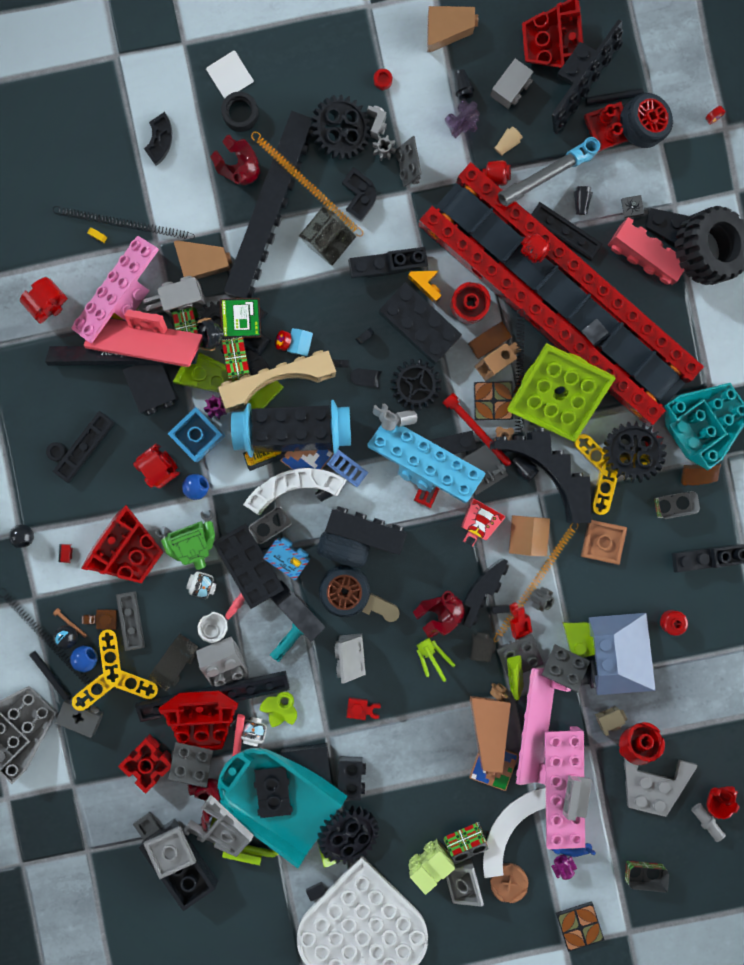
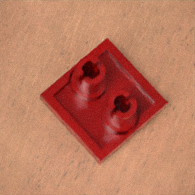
M622 102L608 104L606 107L587 113L584 116L590 136L600 142L598 152L628 142V139L623 134L622 124L620 123V114L623 110Z

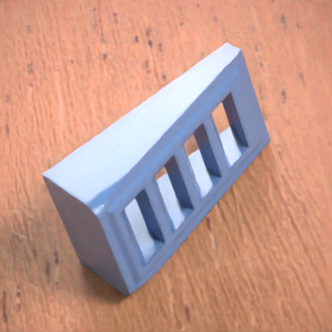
M339 449L327 463L330 468L356 487L360 485L369 473ZM340 456L343 457V459H342V461L339 463V465H338L337 467L334 466V464H335V462L338 460V458H339ZM346 461H348L349 464L342 472L340 470L341 467L344 465ZM352 465L356 467L350 476L346 475ZM360 470L362 473L354 481L352 478Z

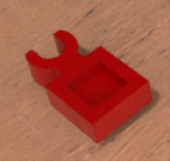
M349 697L347 718L366 720V715H370L373 719H378L379 714H374L373 709L381 708V705L379 703L367 705V699Z

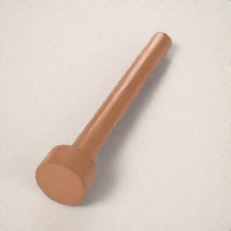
M59 608L54 611L53 615H58L84 638L87 637V634L60 613L61 610Z

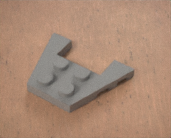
M624 758L627 806L632 809L666 817L695 772L697 765L678 759L674 778L637 770L638 765H634Z
M210 795L201 809L216 818L215 823L209 830L203 832L202 826L190 820L185 826L183 833L187 836L190 833L198 836L197 840L201 842L205 840L215 844L214 848L237 857L250 843L254 835Z

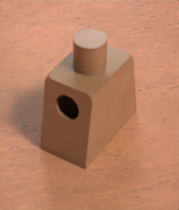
M516 342L510 346L507 343L503 344L475 365V368L485 382L517 359L516 352L521 351L516 350L520 348L516 346L518 345Z

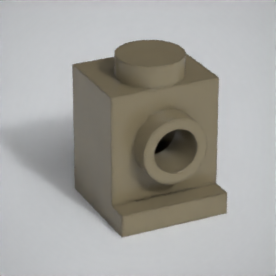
M616 706L595 714L599 727L605 736L609 735L608 731L610 730L613 732L621 729V726L626 724L625 721H627L624 711Z

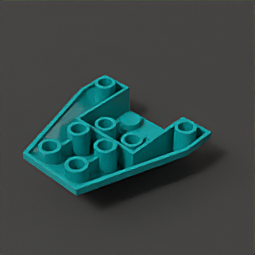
M731 383L682 394L665 405V427L685 457L706 470H710L723 460L744 427V402Z

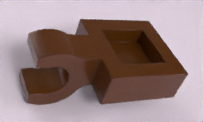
M97 609L96 615L82 616V624L96 623V629H117V609Z

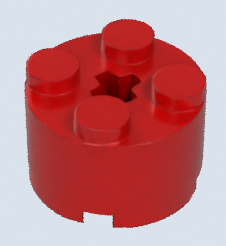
M48 277L34 282L31 285L33 289L29 293L25 290L20 297V303L39 324L46 321L51 315L57 316L63 310L61 306L68 299L61 289Z
M466 282L460 285L455 290L450 302L452 314L458 321L464 324L479 322L489 311L491 303L490 294L479 283ZM473 300V307L471 305L468 306L467 302Z
M154 444L138 456L133 465L146 477L144 480L150 488L155 486L160 489L178 476L179 472L175 471L178 467L166 450L162 452L159 450L161 446Z
M648 722L638 723L627 728L621 734L619 740L621 756L634 765H645L655 761L663 754L665 749V741L659 733L660 730Z

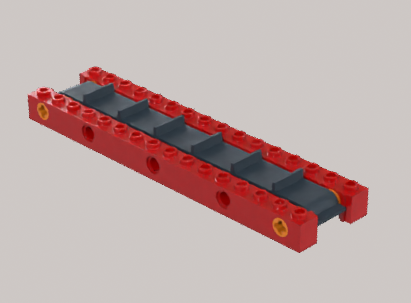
M470 162L458 176L453 188L439 202L436 208L431 206L419 220L418 226L516 312L518 309H524V311L519 310L518 313L525 317V320L558 349L577 355L589 364L614 375L616 379L608 392L639 420L645 423L646 426L654 425L666 411L663 407L685 383L691 382L704 366L516 201L507 207L502 205L497 195L502 189ZM538 233L550 243L548 249L551 251L541 263L539 261L532 263L521 253L523 247L521 242L528 234L532 236ZM595 319H598L610 335L594 347L582 330Z

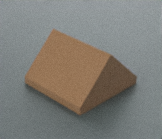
M512 515L509 553L527 556H547L550 518Z

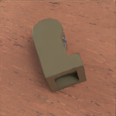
M370 593L367 605L362 610V612L368 615L372 610L382 615L388 622L396 621L400 615L399 609L395 604Z

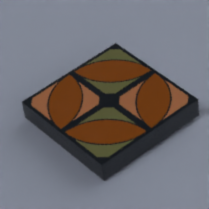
M512 381L474 382V421L513 420V413L508 412L507 409L513 399Z
M592 901L556 912L568 952L605 940Z

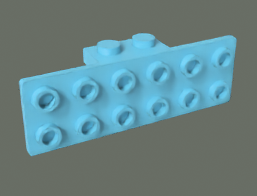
M396 425L395 429L391 431L385 430L380 426L367 445L371 450L398 464V474L405 481H411L419 489L430 493L436 486L464 503H468L485 476L484 471L404 426L398 427Z

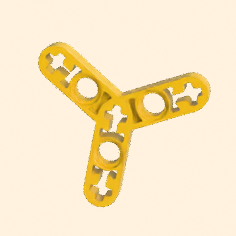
M581 434L573 442L574 447L599 471L591 509L597 515H604L611 506L618 472L610 473L609 478H613L612 481L602 479L603 476L607 477L608 471L605 470L606 467H609L606 466L608 460L603 459L606 453L602 452L603 449L589 435ZM579 439H586V445L588 447L593 445L594 448L590 449L586 454L585 451L588 449L585 446H579ZM594 451L601 453V459L597 462L591 457ZM637 453L633 456V468H635V456ZM621 457V458H620L621 462L624 463V461L626 460V458ZM604 482L610 485L608 493H603L600 490V486ZM598 494L608 496V499H603L602 505L605 506V509H601L600 512L596 504H599L602 498H598Z
M104 630L99 635L103 674L73 697L72 706L78 711H83L113 687L146 699L154 698L157 695L158 688L151 681L121 670L116 634L112 630ZM105 633L113 636V639L110 640V645H115V649L103 651V647H107L106 641H102ZM113 652L116 655V660L113 663H107L104 659L106 653ZM117 664L118 668H114V673L118 674V678L115 679V682H111L110 679L107 680V676L110 675V669L105 670V666ZM128 678L136 680L137 684L134 689H128L125 686V681ZM140 681L144 682L142 685L144 687L152 685V689L155 690L154 693L146 696V691L141 689L140 693H137L136 690L139 688ZM94 684L102 685L103 691L101 694L94 695L91 692V687ZM88 690L89 695L93 697L94 700L90 701V699L88 698L84 702V707H82L81 705L77 707L76 703L78 701L76 698L85 697L86 694L84 693V691Z

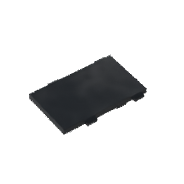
M280 766L255 769L256 782H254V788H257L258 816L260 818L291 815L293 807L290 805L288 789L290 782L289 778H287L286 768Z

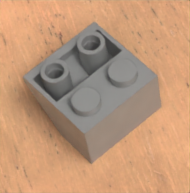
M232 636L196 651L199 668L211 686L225 685L249 675L239 647Z

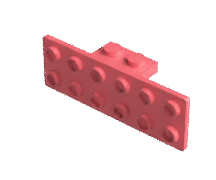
M127 310L124 315L126 321L110 318L93 343H89L87 340L84 343V347L87 349L190 367L203 340L202 334L168 329L161 315Z

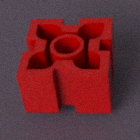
M151 734L118 766L128 777L133 774L137 778L135 784L145 794L157 783L160 777H163L170 770L172 762L171 754L167 750L162 753L158 749L161 744ZM149 761L151 764L147 766L145 762Z

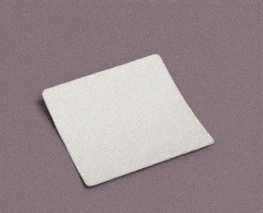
M232 51L206 68L224 98L254 82L236 51Z

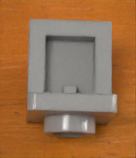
M368 106L367 115L375 118L371 129V137L378 140V136L384 134L387 126L385 123L387 112H384V109L379 106Z

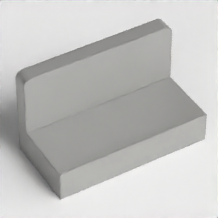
M568 775L563 815L568 820L575 821L576 817L586 818L592 783L590 778Z

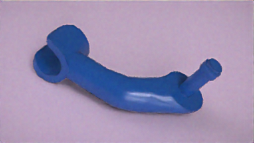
M585 843V848L550 849L557 855L563 854L569 857H579L590 853L591 855L596 854L592 850L590 843Z

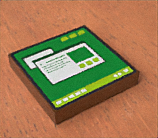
M259 298L220 299L221 329L224 332L223 339L261 337Z

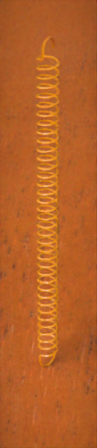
M253 132V133H258V132ZM252 133V135H253V133ZM258 133V134H259V133ZM259 134V135H260V134ZM251 135V137H252V135ZM260 135V137H261V135ZM252 137V139H253V137ZM260 137L258 138V140L260 139ZM262 138L260 141L257 140V143L260 142L259 146H261L262 144L265 145L267 140L262 143L264 139ZM253 139V140H255V139ZM268 143L266 146L263 145L262 148H265V147H266L265 151H267V150L269 149L268 154H269L270 152H272V153H271V156H273V155L275 154V156L273 157V159H275V158L278 156V158H277L276 161L280 160L279 164H281V163L283 162L282 167H283L285 164H287V165L285 166V168H284V169L288 168L287 172H289V171L292 169V171L290 172V174H292V173L295 171V173L293 174V177H294L295 175H297L296 179H298V178L300 177V179L298 180V182H300V181L303 179V181H302L301 184H303L304 182H306L305 185H304V187L307 186V185H308L307 189H309V188L311 187V189H310L309 192H311V191L314 189L312 195H313L315 192H317V193L319 192V189L316 190V187L313 188L314 184H312V185L309 187V185L311 184V182L307 183V182H308V179L305 180L306 177H303V178L301 179V177L303 176V174H301V175L298 177V175L300 174V171H299L298 173H296L297 169H295V170L293 171L294 166L290 169V167H291L292 164L288 165L289 161H287V162L285 163L286 159H284V160L281 162V160L283 159V156L279 158V156L281 155V153L276 156V154H277L278 151H276V152L273 154L275 148L271 150L272 146H270V147L267 149V147L269 146V143ZM320 192L319 194L316 193L315 197L319 195L317 200H319L322 197L320 201L322 202L325 199L323 205L326 202H328L326 205V207L330 205L328 210L333 207V209L331 210V212H333L336 209L334 215L339 211L336 217L342 214L339 220L342 217H344L342 222L347 219V221L345 222V224H347L350 221L347 227H349L353 223L350 230L354 226L355 228L352 232H354L358 228L360 229V227H357V224L354 225V222L351 223V219L348 221L349 217L345 218L346 214L343 215L344 212L340 213L341 209L338 211V207L334 209L335 204L331 206L333 202L329 203L330 199L327 200V197L324 198L325 194L321 196L322 192ZM344 224V225H345V224ZM360 229V230H361V229ZM361 230V231H362V230ZM362 231V235H363V231ZM356 234V235H357V234ZM357 235V236H359V235ZM361 235V236H362V235ZM359 236V237H360V236Z
M572 523V524H573V523ZM576 523L578 528V523ZM571 524V526H572V524ZM571 526L570 529H567L568 532H565L566 535H563L564 538H561L562 541H559L560 544H557L558 547H555L556 550H553L554 553H551L552 556H549L550 559H547L548 562H545L547 565H553L550 561L555 562L552 558L557 559L554 555L559 556L556 552L561 553L558 550H563L560 546L565 548L562 543L567 545L564 540L569 542L566 537L571 539L568 534L572 536L573 534L570 531L576 533ZM576 528V529H577V528ZM543 565L545 568H546V567L551 568L549 565H548V566ZM541 567V569H542L543 571H544V570L549 571L547 568L544 569V568ZM539 570V572H540L541 574H542V573L547 574L545 571L542 572V571ZM537 573V575H538L539 577H540V576L545 577L543 574L540 575V574ZM534 576L537 580H538V579L543 580L541 577L538 578V577ZM532 579L535 583H536V582L541 583L539 580L536 581V580ZM530 582L533 586H534V585L538 586L537 583L534 584V583ZM528 585L531 589H532V588L536 589L535 586L532 587V586ZM526 588L529 592H530V591H532V592L534 591L533 589L530 590V589ZM524 591L527 595H528V594H530V595L532 594L531 592L528 593V592ZM522 594L525 598H526V597L530 598L529 595L526 596V595ZM520 597L523 601H524V600L528 601L527 598L524 599V598ZM518 600L521 604H522V603H525V604H526L525 601L522 602V601ZM518 604L519 607H520V606H523V607H524L523 604H522V605ZM510 612V613H511V612ZM511 613V614H512V613ZM508 615L511 619L514 618V617ZM506 618L509 622L511 621L510 619ZM512 619V620H513V619ZM504 621L507 625L510 624V623ZM502 624L505 628H506V627H510L509 625L506 626V625ZM500 627L503 631H504V630H508L507 628L504 629V628ZM498 630L501 634H502V633H505V631L502 632V631ZM496 633V636H497L498 633ZM498 634V635H500V634ZM503 634L500 635V636H503ZM495 636V637H496V636ZM494 638V642H497V641H495V638ZM499 638V639H500V638ZM498 639V640H499V639ZM497 640V641H498V640Z

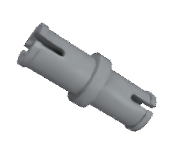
M701 803L696 804L691 809L701 822L703 829H707L716 842L721 841L726 836L716 824V819L708 814Z

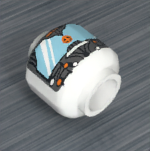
M196 572L194 575H190L186 589H189L190 595L206 599L209 594H214L216 584L213 583L214 578L212 575Z
M251 717L250 720L244 721L241 736L244 744L258 747V744L264 742L267 726L261 723L262 719Z

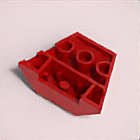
M579 0L560 2L549 11H543L522 23L526 63L562 68L580 42L584 43Z
M125 505L113 517L96 541L81 569L142 583L163 554V550L128 506Z
M220 691L179 693L160 706L159 712L166 718V723L172 728L178 743L210 750H219L223 748L238 703Z

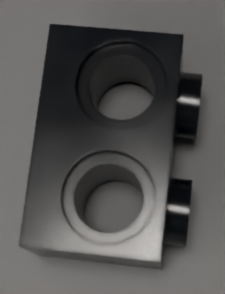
M339 757L338 789L347 795L346 800H361V794H365V782H362V775H366V763H362V757ZM355 765L358 769L355 772H350L347 767ZM349 784H354L357 789L349 791L346 787Z

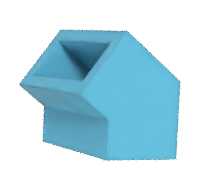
M292 328L291 343L287 352L308 356L313 333Z

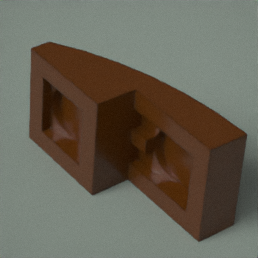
M501 321L470 341L468 345L477 359H480L511 339L512 336Z
M719 462L710 470H706L699 465H684L681 478L682 485H703L718 481L721 463Z

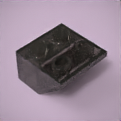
M325 207L320 209L299 235L310 249L331 266L356 238L344 222L334 212Z

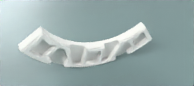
M300 468L289 470L271 477L267 482L256 488L243 505L256 514L261 515L272 501L289 491L301 488H315L338 496L347 480L337 474L320 469Z
M546 787L530 791L519 797L514 802H511L497 817L486 841L489 849L484 851L483 856L484 878L503 876V855L507 841L513 830L523 819L536 811L546 808Z

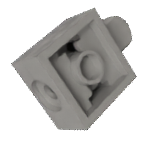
M191 276L181 278L180 282L163 283L162 287L157 288L159 295L143 300L144 305H149L145 308L146 312L150 313L163 309L170 317H172V312L190 307L199 309L203 305L207 306L201 284L195 277L192 278Z

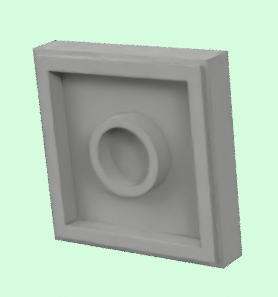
M181 826L175 827L143 843L159 879L196 863V859Z

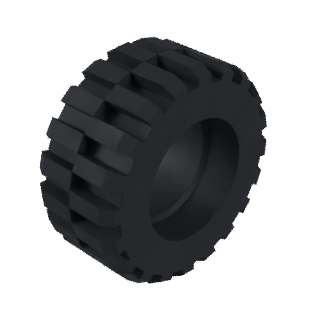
M721 206L710 207L690 215L680 225V230L677 231L676 235L678 239L675 241V248H677L675 254L676 258L680 260L679 265L681 269L684 268V273L688 277H692L693 281L700 282L702 285H714L733 279L744 271V220L740 219V215L735 211L731 212V209ZM709 233L717 242L719 249L718 259L709 248Z

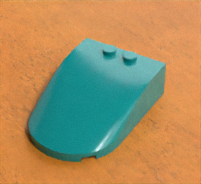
M250 748L234 755L224 765L218 779L220 803L256 838L296 868H299L305 856L319 838L317 834L321 832L320 826H326L324 820L330 821V814L335 815L336 810L342 807L347 798V795L309 769L277 753L262 748ZM283 766L286 768L287 778H289L290 782L288 789L293 812H291V815L260 818L257 812L259 805L257 788H254V782H256L254 770Z

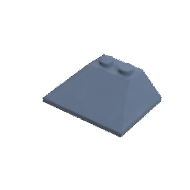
M647 613L588 617L590 637H593L597 695L656 691Z

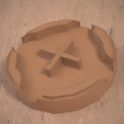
M504 863L503 876L491 877L490 887L494 896L500 901L515 903L526 895L528 878L520 866L513 863Z

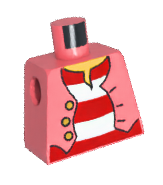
M472 498L461 526L468 530L463 541L471 546H474L478 537L487 541L506 516Z

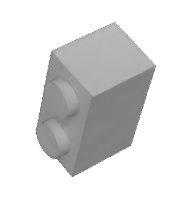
M515 58L493 87L490 96L507 109L512 104L516 105L522 97L520 95L522 90H527L533 82L531 79L533 71Z

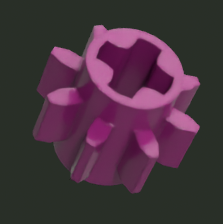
M212 395L209 400H205L207 406L203 409L208 413L210 419L217 417L220 420L221 416L227 415L221 397L217 398Z
M566 855L557 856L554 859L555 865L551 866L557 879L561 877L563 880L571 879L575 874L574 870L577 869L572 857L567 858Z

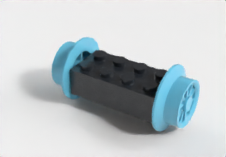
M331 400V411L330 405L252 409L251 404L247 403L244 411H235L231 415L233 449L246 450L249 457L252 458L254 452L332 450L333 439V452L336 454L339 446H351L350 408L337 407L334 400Z

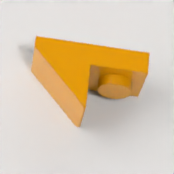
M411 271L408 274V279L436 304L442 296L440 294L441 291L436 285H430L429 283L437 275L438 271Z

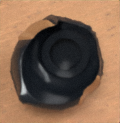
M203 318L197 322L200 326L197 334H202L203 345L200 347L203 350L213 351L219 346L224 332L220 325L212 320V318Z

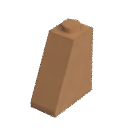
M429 6L427 52H433L472 35L474 27H478V14H475V7Z
M174 241L184 277L191 276L192 278L200 279L231 270L230 264L233 261L230 252L226 253L224 247Z

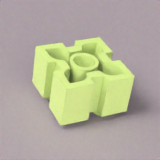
M438 839L427 843L424 847L425 851L421 855L415 854L408 864L410 878L425 895L437 885V882L444 879L455 869L450 853Z

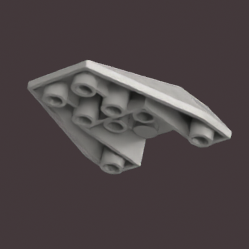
M30 686L0 700V774L11 784L27 770L56 715V712Z

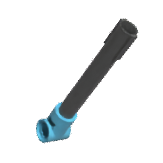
M588 137L582 144L568 151L566 156L518 184L514 183L497 194L499 201L507 207L522 198L527 192L568 168L590 161L599 151L600 142L594 137Z

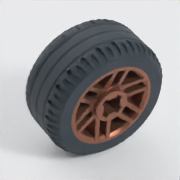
M338 566L331 569L323 577L319 588V596L324 608L331 614L338 617H351L361 612L367 605L370 596V586L366 576L357 568ZM342 588L348 590L346 595L341 593Z

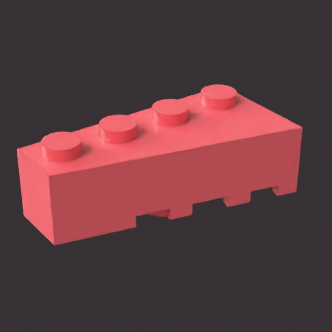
M628 217L619 226L608 246L611 247L614 253L627 257L630 263L642 266L646 273L658 276L662 283L666 285L675 284L684 272V268L681 269L679 265V258H676V252L671 248H663L662 241L658 238L648 237L646 234L647 230L643 227L637 228L632 225L633 220Z

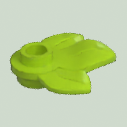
M284 691L276 697H267L260 705V711L269 713L271 727H276L284 721L293 725L297 719V711L293 706L294 697L289 692ZM287 698L288 703L283 704L281 699Z

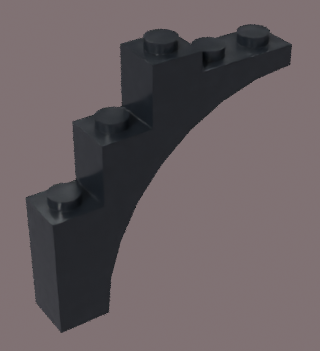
M533 428V432L527 433V440L526 436H515L514 440H507V437H496V441H490V449L505 450L519 454L533 461L545 471L561 495L567 523H591L590 476L583 477V473H571L570 454H564V450L552 451L551 431H544V428Z

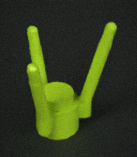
M427 638L416 645L418 648L416 651L420 657L425 675L429 677L424 656L425 658H430L442 681L445 682L446 678L432 654L436 650L452 667H455V664L438 647L435 640L431 641L430 638Z

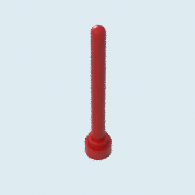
M453 392L442 403L447 408L454 409L490 449V441L492 439L459 405L458 397ZM490 449L505 466L511 465V460L502 450Z

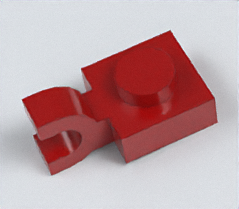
M516 602L510 604V611L514 616V619L510 621L512 637L518 640L532 633L530 616L525 613L524 607L518 608V603Z

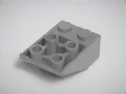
M362 634L340 635L339 641H336L335 658H339L336 666L337 678H341V683H346L366 675Z

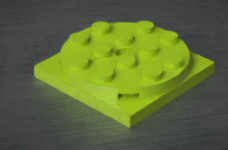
M546 343L535 363L525 373L521 386L507 409L510 413L575 442L616 378L614 375L589 364L583 358L566 353ZM563 386L565 388L562 394L555 393L557 387Z

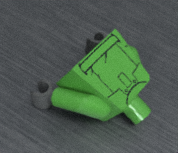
M210 510L208 518H204L203 511L201 512V518L205 521L204 524L200 521L171 533L167 527L163 526V535H161L159 530H156L155 533L158 537L162 538L161 542L168 556L176 561H181L183 565L193 563L196 570L206 566L204 558L209 556V550L213 548L215 539L213 522H211L213 513Z

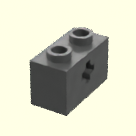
M68 698L63 702L55 724L91 738L96 734L104 712L99 711L100 708L94 705H90L83 711H78L72 706L73 698ZM77 699L78 702L76 703V706L78 707L81 705L82 707H84L85 704H82V701L80 699Z

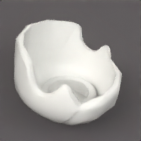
M216 612L203 616L197 626L198 635L203 641L209 643L220 641L227 632V620L223 615Z

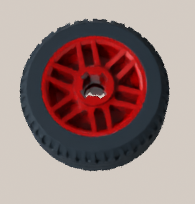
M642 93L624 106L620 114V123L622 124L623 134L630 143L639 148H650L660 143L670 134L673 127V116L669 105L660 96L652 93Z

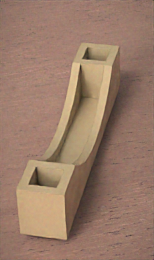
M320 350L307 358L305 356L298 357L289 364L287 362L280 363L271 370L268 368L262 369L253 376H250V374L244 375L235 382H223L218 387V391L225 411L229 413L244 408L257 391L272 382L286 378H300L318 383L335 377L336 369L329 351L323 352V350Z

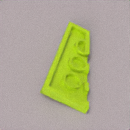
M199 352L197 363L191 364L190 367L181 366L173 383L219 393L218 387L223 382L228 381L226 365Z
M562 622L570 652L583 658L595 655L593 637H590L589 623Z

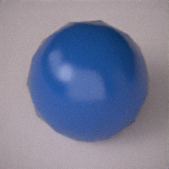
M191 474L182 483L184 495L191 500L202 499L209 490L207 479L200 474Z
M83 645L77 647L72 652L70 663L73 669L85 673L91 671L96 666L98 656L92 647Z

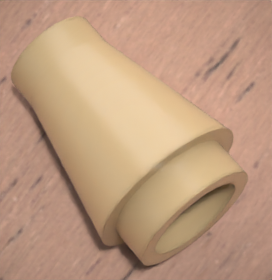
M513 126L510 129L507 128L494 149L502 156L521 143L520 140L523 137Z

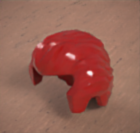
M715 787L710 790L706 804L708 812L714 818L728 819L733 813L738 812L740 806L736 802L738 791L735 790V787Z

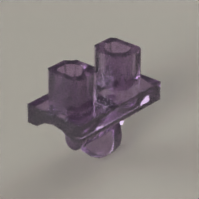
M463 100L457 107L460 114L456 117L451 113L445 118V123L455 139L462 132L466 133L468 130L475 132L477 130L476 123L479 121L478 116L480 113L477 110L478 105L474 101L468 103Z

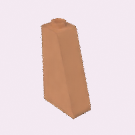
M470 696L481 768L488 775L503 773L511 703L506 700L500 701Z

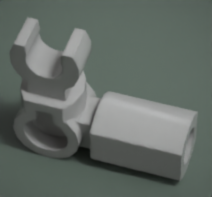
M385 403L382 404V409H379L376 405L373 408V414L379 417L382 423L381 426L385 430L391 431L395 429L396 425L401 427L417 422L418 417L414 410L394 414L388 410V406Z

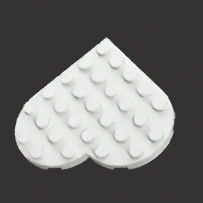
M362 855L304 914L297 932L298 951L306 965H418L423 959L428 945L427 927L420 912Z

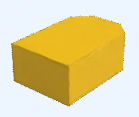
M91 227L87 234L103 243L107 239L104 234Z

